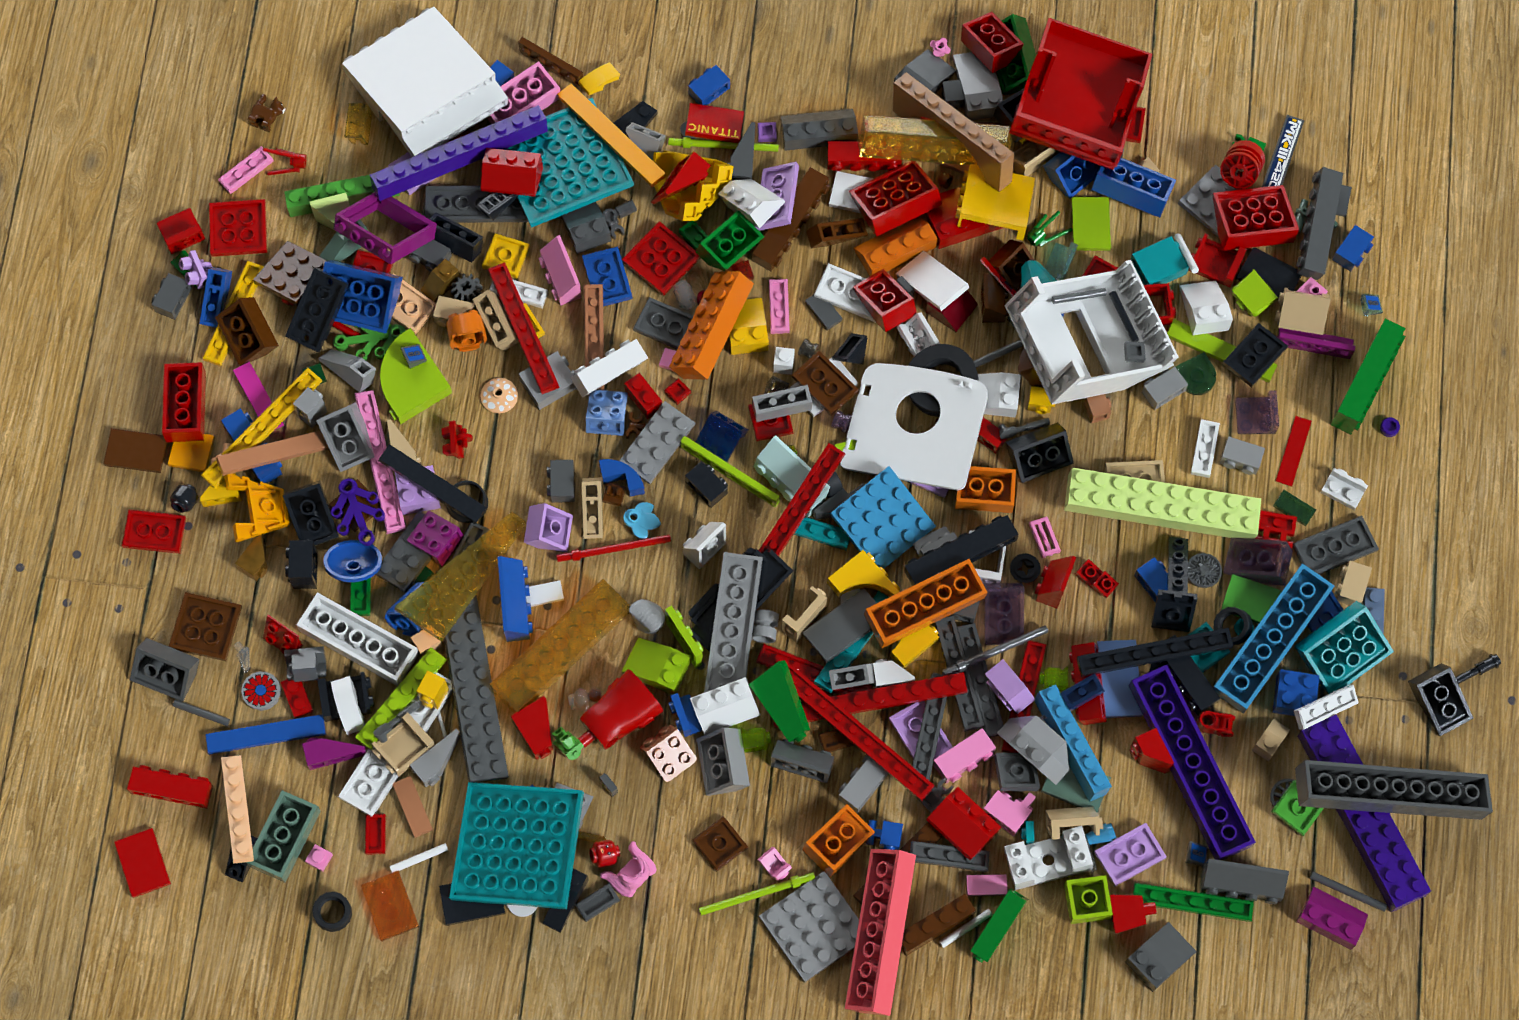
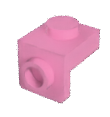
M771 847L757 859L771 878L775 880L785 878L792 868L774 847Z

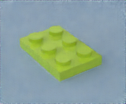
M671 605L665 609V622L684 652L691 656V663L696 669L702 665V652L704 650L698 641L695 642L692 638L693 632L688 625L685 626L681 621L683 617L679 610H674Z

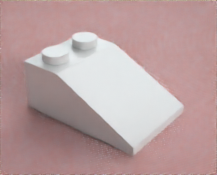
M1217 281L1180 285L1179 288L1192 335L1229 331L1233 318L1229 303Z
M1003 372L978 374L979 381L985 385L988 392L984 414L1016 418L1020 374Z
M709 522L706 526L702 525L697 530V535L693 539L689 538L683 544V555L698 569H701L726 544V524L723 522Z

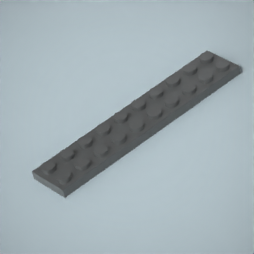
M476 591L438 594L437 602L468 782L507 779L509 776Z

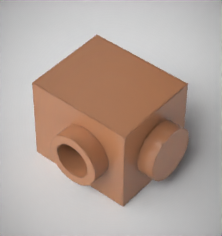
M1102 394L1085 398L1084 405L1091 424L1110 418V408L1112 406L1109 397Z

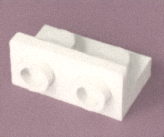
M1333 468L1320 493L1355 511L1368 485L1359 478L1349 476L1342 469Z

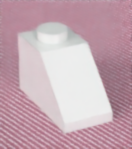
M880 659L872 665L875 688L915 681V677L894 661Z

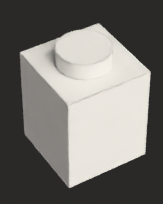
M776 347L773 373L792 375L795 349Z

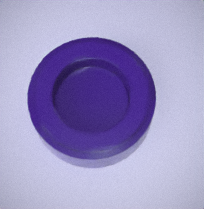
M1392 417L1385 418L1380 424V431L1386 437H1394L1400 430L1399 422Z

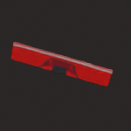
M985 257L980 260L1013 297L1017 292Z

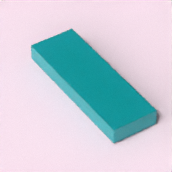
M807 517L803 519L793 534L847 551L850 539L840 527Z

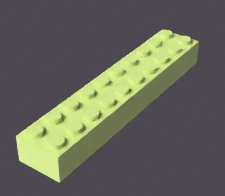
M1072 467L1068 474L1064 511L1253 541L1258 535L1261 498Z

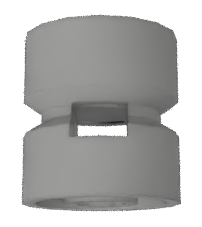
M756 610L752 640L760 643L776 642L777 630L775 627L778 626L779 614L770 610Z

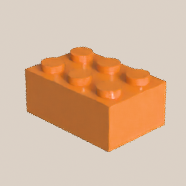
M971 466L966 486L962 490H956L955 509L1012 513L1015 499L1016 469Z

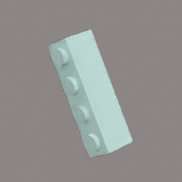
M776 435L757 456L754 464L757 473L763 475L773 488H777L787 501L792 500L811 471V468ZM828 484L825 485L806 514L807 518L813 514V510L824 503L830 489Z

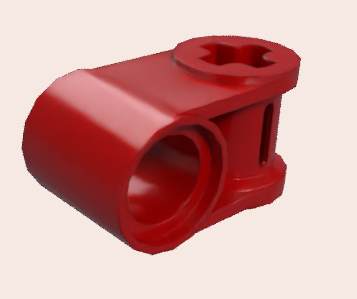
M1205 711L1198 717L1196 724L1203 733L1215 734L1221 737H1233L1232 727L1236 716L1227 713ZM1202 718H1207L1211 725H1205Z

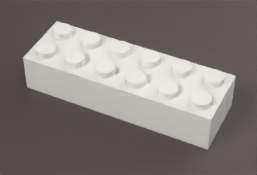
M319 593L315 595L297 623L301 633L396 686L403 681L419 656L417 647Z

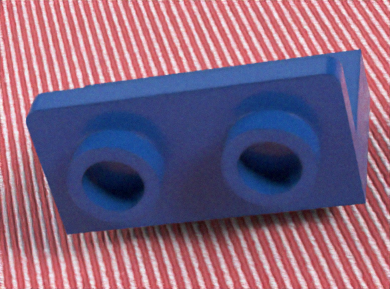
M678 693L670 695L671 702H669L672 714L676 713L678 720H675L679 732L682 731L684 737L701 732L702 728L690 700L691 696L679 697Z

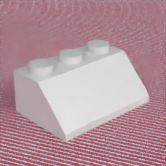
M752 179L730 181L718 193L728 208L734 212L739 210L758 228H761L785 203L782 198Z
M746 677L690 698L704 735L760 716Z

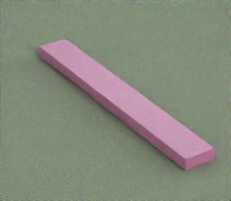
M374 391L355 393V401L365 421L375 456L369 459L377 495L379 496L380 507L385 512V519L383 521L386 534L404 531L406 527L393 472L378 461L387 446Z

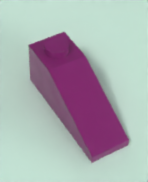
M317 737L310 738L306 743H302L307 766L310 770L362 757L367 752L365 746L323 738L318 739Z

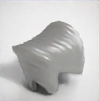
M640 599L631 604L629 608V613L638 630L646 634H654L663 627L665 615L662 608L656 603Z

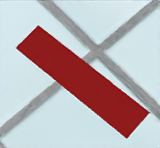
M1295 416L1276 482L1288 486L1293 485L1311 426V420Z

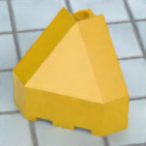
M666 150L664 152H654L653 162L666 173V177L654 186L656 192L662 187L678 162L689 154ZM701 157L711 165L707 170L708 176L703 181L700 180L696 186L692 185L686 190L660 201L665 214L681 221H697L702 216L701 212L706 207H710L719 198L718 193L732 180L734 166L717 159Z

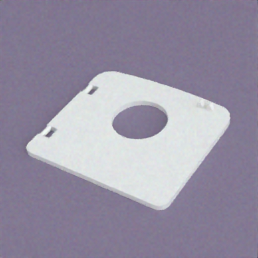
M883 363L870 365L865 370L861 380L859 394L846 437L845 449H843L846 455L840 462L841 466L845 470L878 475L886 467L890 466L900 480L952 490H962L966 486L988 399L985 385L978 380L926 368ZM865 386L871 387L869 396L863 395ZM923 392L930 394L940 405V417L935 426L919 434L909 433L902 429L896 419V411L900 402L912 393ZM851 440L857 441L855 450L848 449Z

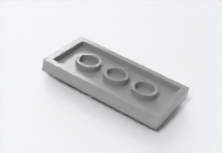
M664 401L619 461L629 465L643 480L651 484L680 446L684 435L687 436L695 426V422Z

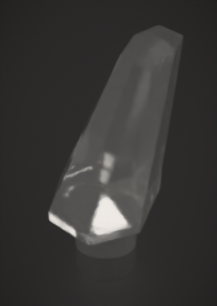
M239 641L234 644V648L238 652L236 656L244 673H247L250 670L249 647H244Z

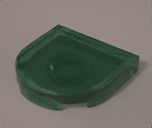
M1205 352L1175 366L1188 384L1187 393L1204 395L1214 387L1216 370Z

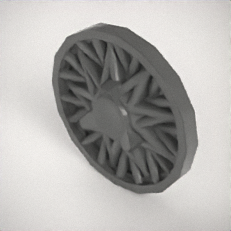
M1200 553L1190 558L1188 561V579L1193 585L1200 588H1209L1218 583L1222 575V567L1216 557L1211 554Z

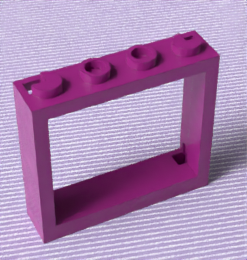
M375 192L338 212L335 215L334 222L335 231L389 264H393L435 238L437 226L435 222L392 196L379 201ZM378 210L413 231L414 234L392 246L354 222Z

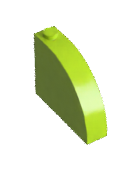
M409 328L399 335L384 355L380 370V380L384 397L391 409L388 412L394 421L397 419L402 424L452 394L450 385L412 329ZM420 344L427 361L409 368L401 348Z

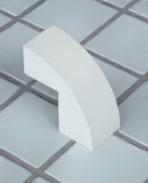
M350 676L332 681L331 686L335 703L346 734L349 735L361 731L365 726V720L358 706L356 689Z

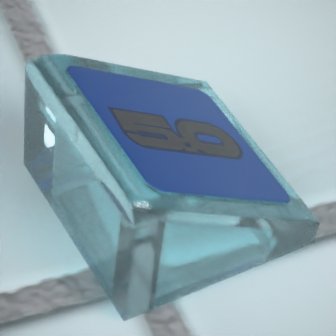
M1362 294L1360 301L1364 316L1383 313L1379 295Z

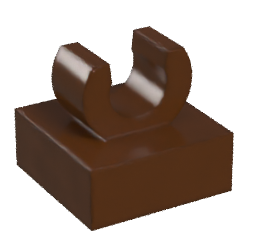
M607 483L603 503L622 507L626 486Z

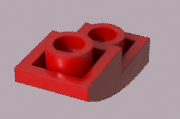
M1087 559L1075 572L1077 577L1105 598L1119 585L1115 579L1106 571L1102 572L1090 559Z

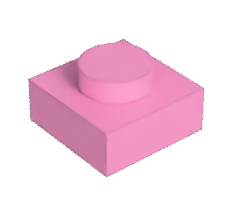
M315 844L305 862L323 872L333 854Z

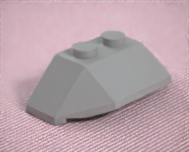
M1037 715L1010 718L997 732L999 736L1055 785L1068 773L1067 742Z

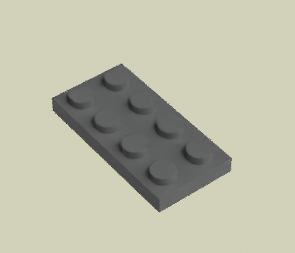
M418 511L384 557L380 570L375 574L404 593L411 588L424 567L432 559L431 555L407 541L425 515Z

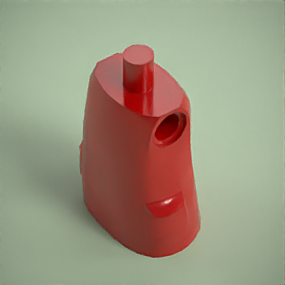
M627 669L620 678L617 677L608 686L607 692L580 717V721L587 731L578 740L583 744L584 748L596 740L606 750L635 729L645 728L646 725L655 720L656 716L663 712V708L642 681L630 669Z

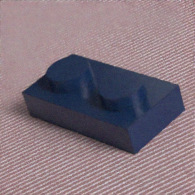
M1094 673L1061 692V695L1069 710L1073 711L1104 693L1105 690Z

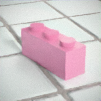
M982 728L934 759L933 766L942 779H947L945 783L949 781L954 783L962 777L961 774L966 770L971 772L978 766L977 763L984 760L986 762L994 756L993 753L996 747Z

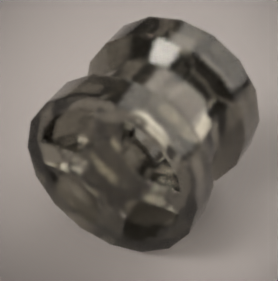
M805 338L800 346L798 355L805 356L809 360L818 352L820 345L817 343L813 344L809 339Z

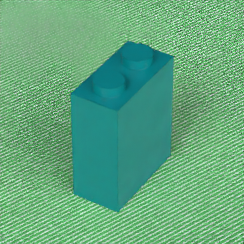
M1172 236L1133 253L1130 259L1143 285L1171 282L1186 275L1189 269L1185 258L1180 252L1179 243L1174 241Z

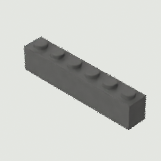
M1322 167L1313 175L1312 182L1314 185L1309 194L1311 201L1306 210V216L1308 217L1303 227L1304 238L1299 247L1301 254L1296 263L1298 267L1297 274L1312 277L1315 280L1325 275L1344 174L1342 172Z

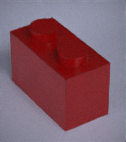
M640 372L624 383L625 392L628 393V396L647 419L652 417L662 405V400Z

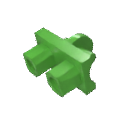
M560 727L552 733L556 739L553 742L554 746L568 759L575 760L580 756L581 749L584 746L569 731L565 732Z

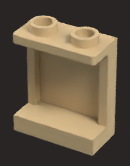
M1284 288V292H1280L1278 303L1281 304L1280 311L1277 310L1275 314L1278 328L1323 335L1330 304V295L1324 293L1322 295L1290 291L1288 288Z
M811 586L809 589V601L812 604L797 621L789 615L782 619V632L796 643L803 636L802 632L812 626L826 609V593L820 588L816 589Z
M406 713L402 717L403 721L387 734L388 740L381 743L379 740L377 743L375 741L372 743L374 755L379 760L383 758L387 763L385 767L391 774L395 772L398 776L409 769L410 764L435 746L434 741L409 713Z
M1093 806L1046 810V827L1052 840L1060 839L1059 827L1090 825L1096 836L1100 835V829H1103L1102 817H1099V812H1096Z

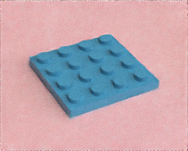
M890 466L886 467L829 513L859 552L862 550L866 553L869 552L875 559L874 563L883 569L936 527Z

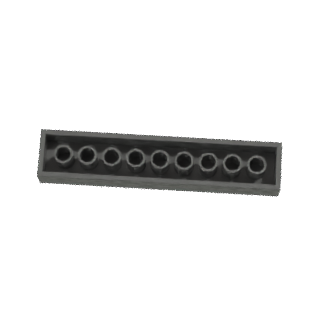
M1304 760L1295 768L1299 806L1477 820H1482L1493 812L1488 774Z

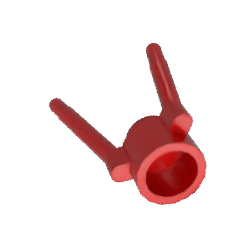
M278 148L275 150L262 149L264 152L290 157V166L294 167L267 172V175L290 172L300 173V169H305L306 154L294 153Z

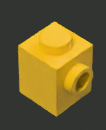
M1031 386L1028 410L1035 411L1038 414L1050 413L1051 408L1055 407L1056 404H1051L1044 388Z

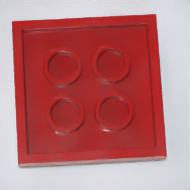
M265 199L209 203L211 257L267 253Z
M659 221L627 253L622 262L662 296H665L701 257L692 247Z

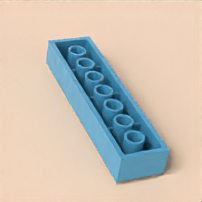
M1302 563L1213 687L1218 696L1244 714L1335 585Z

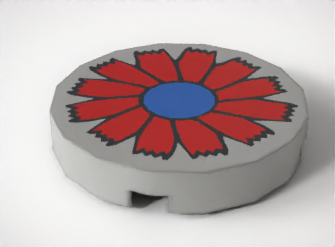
M259 671L252 673L245 679L242 684L241 694L243 700L250 708L264 711L277 704L281 695V687L274 675Z

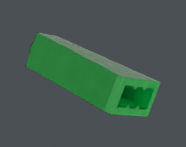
M785 660L778 661L751 682L749 686L789 742L797 741L798 743L807 736L805 733L810 730L788 665Z
M1012 888L1007 892L971 949V952L974 953L973 958L981 963L990 960L1029 900Z

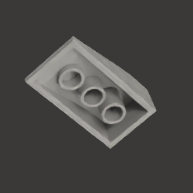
M972 52L953 55L957 79L961 80L965 116L969 120L994 117L997 104L1003 101L996 72L992 73Z

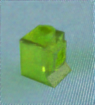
M1068 666L1063 670L1061 668L1047 667L1043 673L1040 672L1039 684H1043L1042 690L1056 685L1059 691H1065L1066 687H1068Z
M741 727L744 753L768 750V743H771L770 732H766L762 727L748 729V731Z

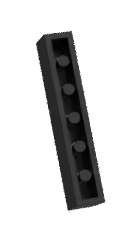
M998 516L991 521L992 523L986 526L982 524L976 527L975 531L970 534L963 533L957 540L953 542L947 541L940 546L941 548L935 551L933 549L929 550L919 559L913 558L906 563L907 565H905L904 572L911 585L914 586L967 559H970L971 563L1017 541L1019 534L1009 516Z

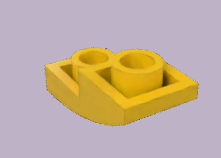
M609 62L588 73L579 80L578 84L589 96L602 91L604 85L619 80L620 73Z

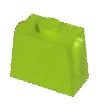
M1255 270L1232 288V295L1237 299L1236 304L1242 311L1245 309L1251 317L1258 316L1278 300L1275 293Z

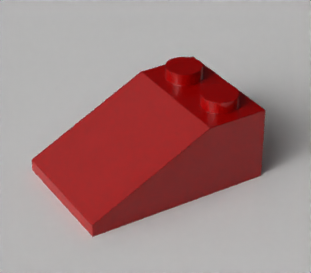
M693 151L678 162L651 203L655 204L686 190L692 185L696 186L700 180L703 181L708 176L707 170L711 165Z
M884 269L853 286V290L872 318L885 332L912 318L917 313L914 298Z
M1075 556L1052 560L1048 567L1044 566L1041 577H1044L1042 584H1037L1034 594H1037V602L1058 609L1076 560Z

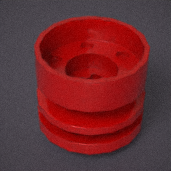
M1248 140L1235 142L1229 148L1220 166L1223 180L1229 186L1237 189L1251 187L1256 182L1265 163V154L1262 148Z

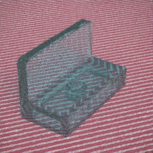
M1071 242L1069 247L1059 243L1055 244L1045 266V269L1055 279H1059V281L1065 279L1076 254L1078 244Z

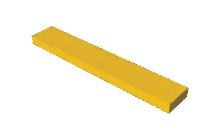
M250 261L246 262L226 308L239 298L253 297L258 287L254 284L253 279L264 266ZM219 324L207 347L203 360L222 366L230 346Z

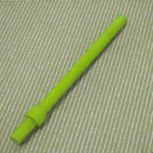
M683 137V139L669 138L668 145L683 146V148L736 149L738 143L691 139V137ZM754 143L755 151L778 152L779 144Z
M813 872L799 877L795 875L790 877L789 880L701 907L699 911L702 916L784 889L801 887V884L814 880L815 875Z

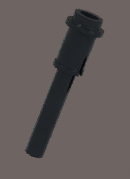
M1490 654L1489 658L1474 664V668L1455 678L1458 684L1477 674L1482 675L1493 668H1499L1501 660L1497 654ZM1448 683L1444 684L1447 688L1450 687Z

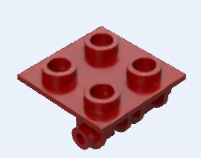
M267 615L263 639L268 644L274 645L283 654L284 650L302 649L303 644L299 640V635L270 615Z

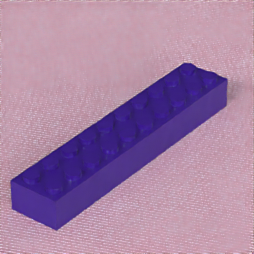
M1165 665L1131 680L1129 688L1150 730L1157 728L1174 761L1170 771L1214 859L1224 860L1252 847L1256 842L1168 666Z
M1337 715L1301 730L1297 736L1309 759L1312 761L1363 765ZM1336 809L1391 912L1413 903L1431 892L1390 813Z

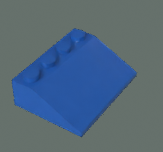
M334 260L325 261L323 271L349 283L335 322L387 333L400 294L403 277Z

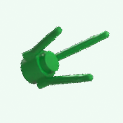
M1057 211L1040 227L1047 217V214H1044L1033 229L1028 232L1026 237L1033 246L1039 245L1042 247L1046 243L1073 230L1069 228L1047 239L1044 238L1046 233L1043 230L1060 214V211Z

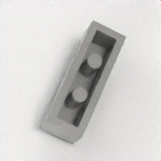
M808 385L753 396L752 407L756 422L811 411L812 399Z
M867 755L862 760L864 764L861 768L857 767L850 775L852 778L848 784L844 783L838 791L840 793L839 800L845 805L848 804L856 813L861 810L889 774Z

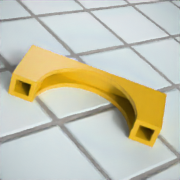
M864 550L859 552L827 579V584L838 597L849 591L862 588L878 590L889 597L900 592V587L894 581L891 582L887 578V572L882 567L879 568L874 563V557ZM930 625L901 639L899 644L891 651L890 657L903 669L906 668L938 641L939 633L937 629Z

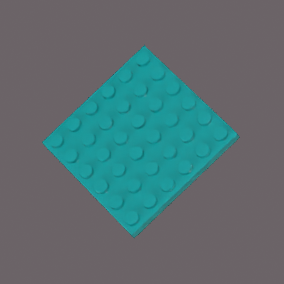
M593 98L588 99L594 106H596ZM569 108L546 116L548 132L504 149L541 154L543 170L536 196H517L531 228L634 186V182L623 159Z
M468 782L449 899L567 909L584 791Z

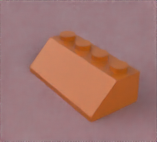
M918 216L853 249L868 275L872 276L883 269L887 272L908 262L923 251L928 252L936 248L938 238L929 223Z

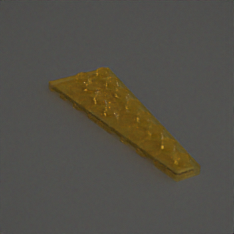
M509 513L476 542L468 546L460 555H457L437 571L434 576L426 580L414 592H411L403 601L395 606L394 610L442 642L498 565L497 557H504L527 522L515 513Z

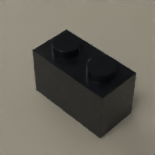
M701 461L685 475V482L712 508L728 494V484L722 477L718 478L714 474L715 471L709 464L705 465Z

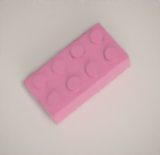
M538 61L500 86L508 97V104L486 118L491 124H494L537 105L540 106L541 110H544L559 100L557 94L560 92V87Z

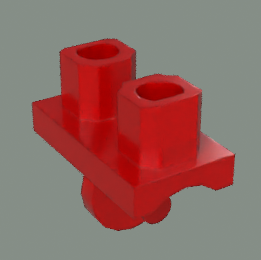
M455 420L449 421V426L441 428L443 438L445 440L450 439V444L442 446L443 454L462 459L464 458V448L468 447L467 442H471L473 436L468 434L467 429L462 428V425L456 424Z

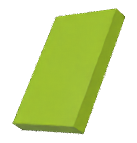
M1072 197L1073 251H1110L1109 197Z

